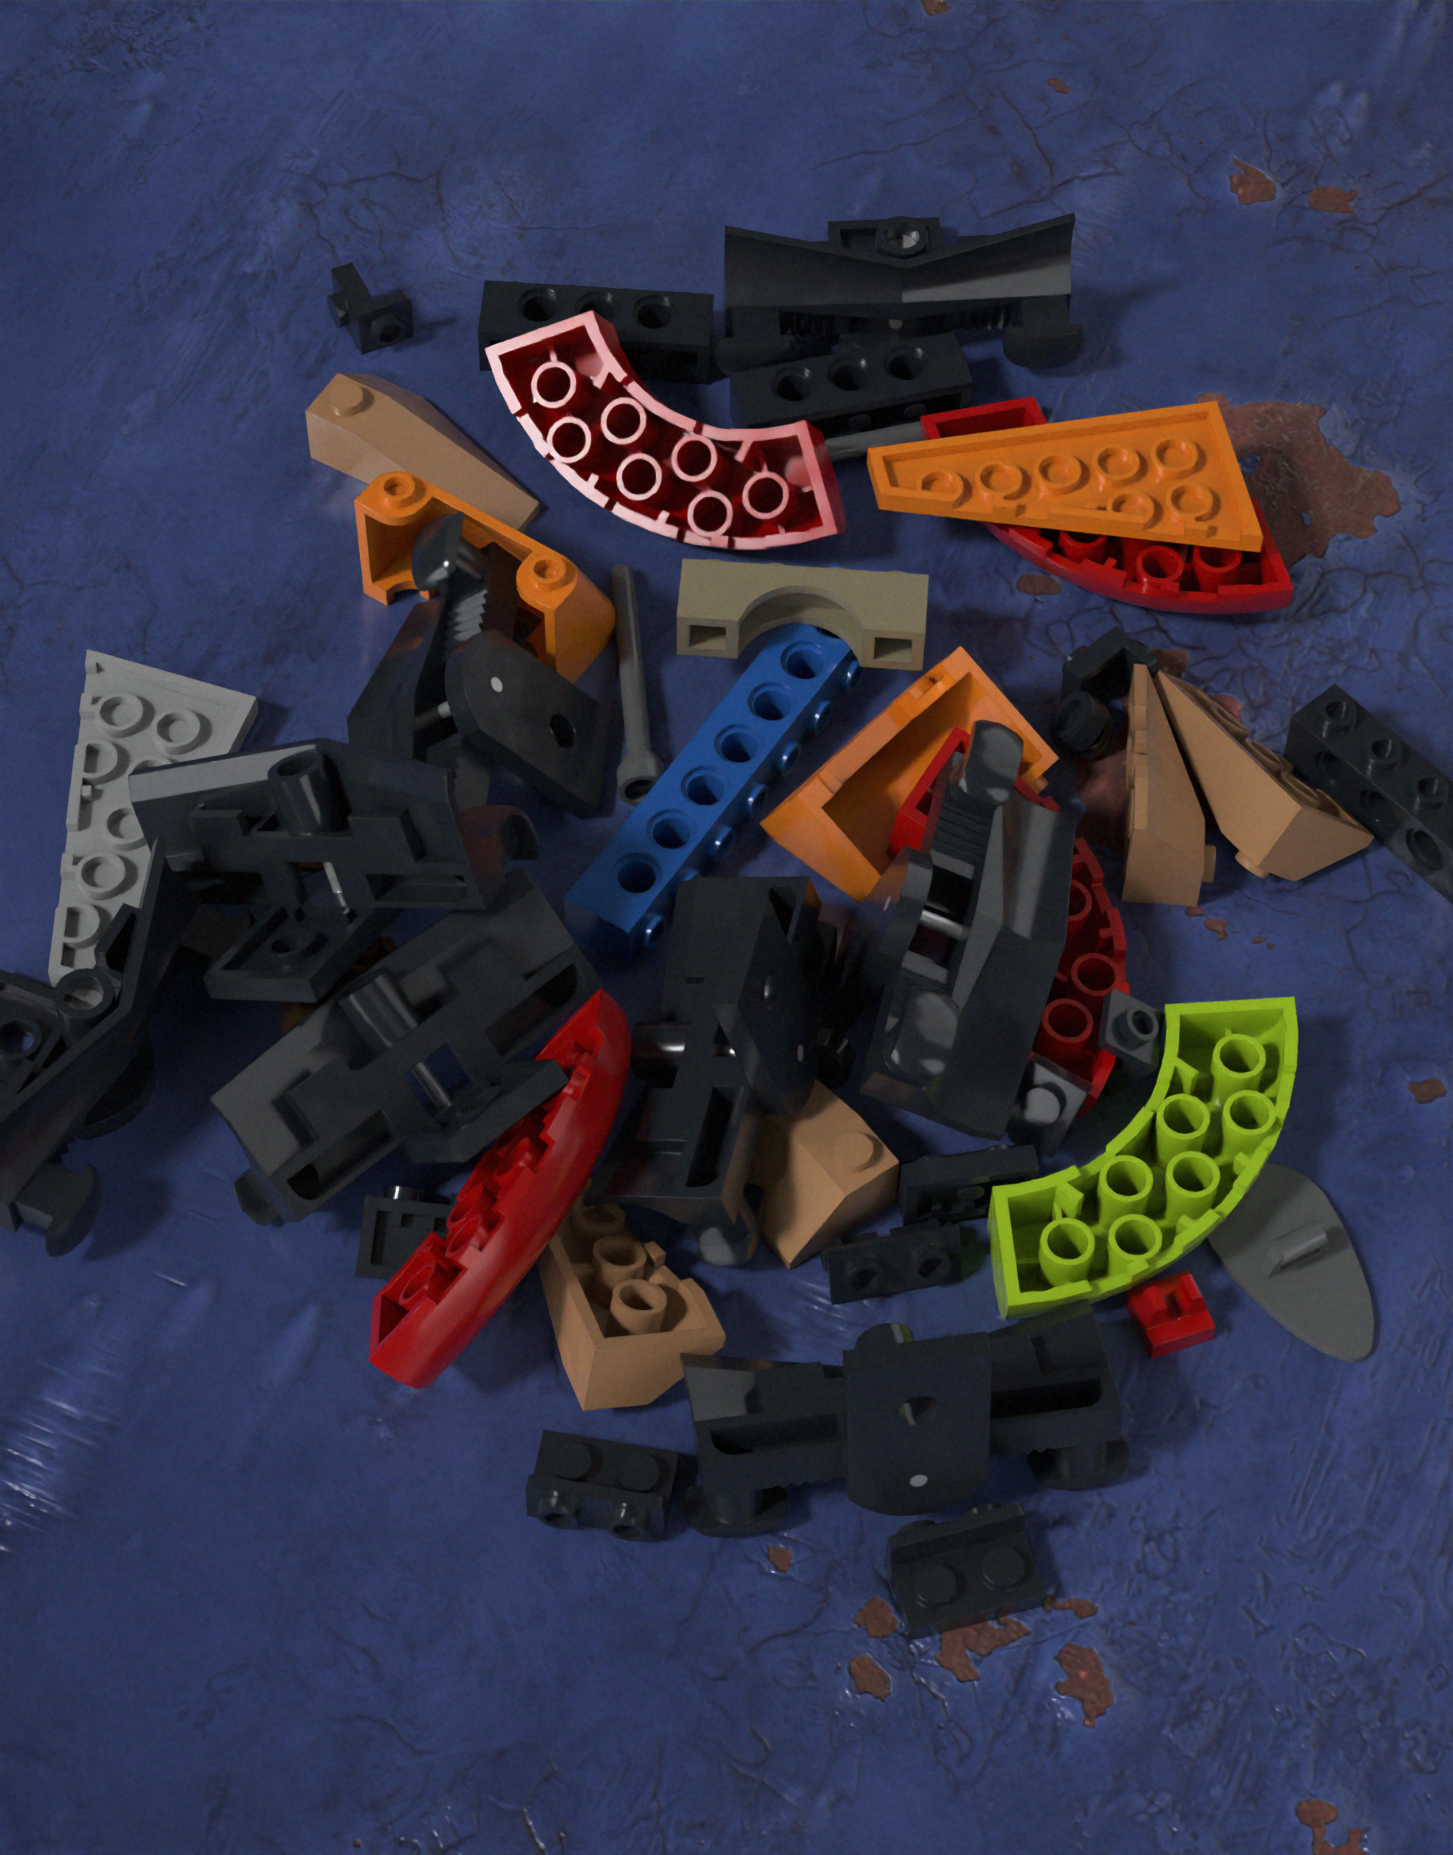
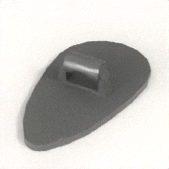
M1265 1163L1256 1181L1226 1220L1206 1238L1209 1249L1232 1279L1271 1317L1295 1337L1320 1352L1347 1363L1361 1362L1369 1356L1373 1346L1374 1316L1371 1295L1346 1230L1324 1192L1306 1175L1284 1165Z

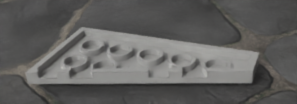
M87 649L84 693H81L79 710L81 717L78 744L75 745L66 818L67 839L65 853H62L60 868L62 881L59 906L55 910L48 968L51 987L55 988L58 981L64 975L74 970L93 969L96 964L93 950L122 904L126 903L136 908L139 907L151 852L131 804L128 775L138 769L239 752L259 712L257 697Z

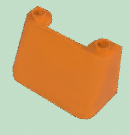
M392 471L380 475L354 500L363 591L384 605L388 606L395 599V592L405 589H418L412 576L411 561L415 541L423 528L442 514L459 511L464 513L461 530L463 537L478 548H482L494 541L522 562L517 570L516 577L519 599L515 619L535 629L526 639V651L574 684L612 641L615 635V608L612 602L574 563L558 552L417 475L405 471ZM435 589L425 592L420 591V595L428 600L437 593Z
M959 646L894 699L759 824L778 845L861 905L894 860V858L886 853L898 810L955 726L971 734L973 722L987 720L1001 723L1016 732L1023 740V753L1018 776L1037 794L1049 783L1042 774L1059 757L962 646Z

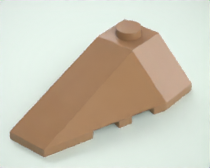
M337 373L305 411L311 458L364 483L370 484L377 477L388 472L405 471L417 475L521 533L540 511L539 502L427 400L374 374Z
M1134 664L1127 716L1121 901L1197 907L1202 882H1213L1216 847L1215 845H1205V818L1147 665Z
M1161 670L1158 671L1153 678L1155 687L1219 829L1239 849L1235 858L1244 868L1263 879L1269 873L1296 882L1368 847L1375 836L1336 799L1323 789L1318 788L1315 792L1307 784L1291 775L1290 773L1295 767L1281 754H1275L1261 743L1247 738L1251 733L1250 729L1199 687Z
M816 1078L811 1094L800 1111L792 1115H764L761 1121L762 1130L758 1132L759 1141L755 1143L756 1152L752 1154L753 1163L749 1165L746 1183L758 1185L765 1190L766 1209L761 1236L789 1270L817 1253L819 1245L830 1244L831 1236L839 1235V1237H842L896 1202L900 1162L866 1122Z
M589 1177L559 1228L536 1260L562 1363L582 1410L589 1411L648 1405L684 1377L680 1363V1353L712 1356L724 1347L726 1335L705 1291L691 1277L681 1281L664 1264L666 1253L654 1241L644 1244L625 1225L626 1213L616 1203H604L585 1207L582 1200L593 1181Z

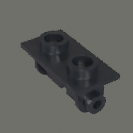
M932 1217L928 1219V1222L889 1229L890 1236L879 1238L876 1231L840 1238L839 1235L831 1236L830 1244L819 1245L822 1268L824 1272L828 1271L831 1305L961 1281L962 1268L958 1223L952 1224L951 1221L939 1223L937 1217Z

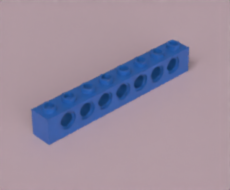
M832 562L829 567H842V566H840V565H838V564ZM789 624L779 628L564 897L565 928L571 937L630 968L644 949L650 951L659 943L665 932L667 919L675 908L678 883L702 877V874L712 861L718 863L725 858L734 842L736 830L746 817L754 819L760 813L767 800L770 786L779 775L786 777L791 773L799 760L802 745L812 733L819 735L826 728L837 700L844 692L851 694L859 685L866 667L860 666L853 650L843 639L826 629L812 625ZM666 847H678V848L668 849V848H666ZM633 890H642V891H645V892L632 893V892H630V891H633Z

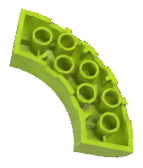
M1295 997L1165 1004L1158 1078L1153 1093L1145 1108L1142 1106L1128 1126L1106 1145V1151L1079 1169L1073 1165L1043 1178L1018 1184L992 1187L987 1231L994 1285L1001 1318L1010 1320L1035 1317L1084 1299H1088L1089 1303L1092 1304L1129 1290L1176 1263L1198 1247L1226 1220L1259 1176L1276 1145L1288 1113L1297 1069L1298 1024Z

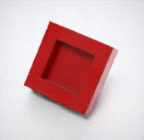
M1188 1270L1126 1290L1125 1307L1150 1359L1213 1339L1216 1326L1207 1310L1199 1287Z

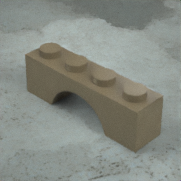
M683 558L677 608V655L738 659L745 647L761 633L778 626L806 624L826 629L843 639L853 650L861 667L922 671L929 575L906 573L903 571L882 572L852 570L842 567L822 568L791 566L781 563L761 564L730 562L720 559L700 560Z

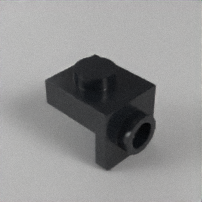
M352 262L331 269L333 294L327 296L331 317L337 328L346 327L361 355L395 345L413 336L412 304L405 291L374 300Z
M1115 626L1089 647L1082 645L1068 656L1062 667L1063 679L1059 702L1062 703L1069 695L1079 691H1088L1100 699L1118 684L1130 692L1134 664L1147 665L1153 681L1159 670V662L1144 643L1133 640Z
M1113 989L1103 997L1098 1046L1102 1050L1116 1056L1111 1074L1101 1092L1109 1097L1114 1096L1136 1081L1142 1080L1158 1068L1164 1021L1163 1012L1117 989Z
M1035 1053L1026 1065L1006 1127L1009 1139L1018 1147L1034 1144L1036 1154L1044 1153L1053 1158L1068 1139L1072 1131L1071 1126L1094 1085L1042 1055Z

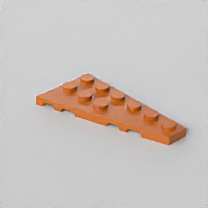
M1217 401L868 448L867 467L880 510L1261 552L1263 534Z

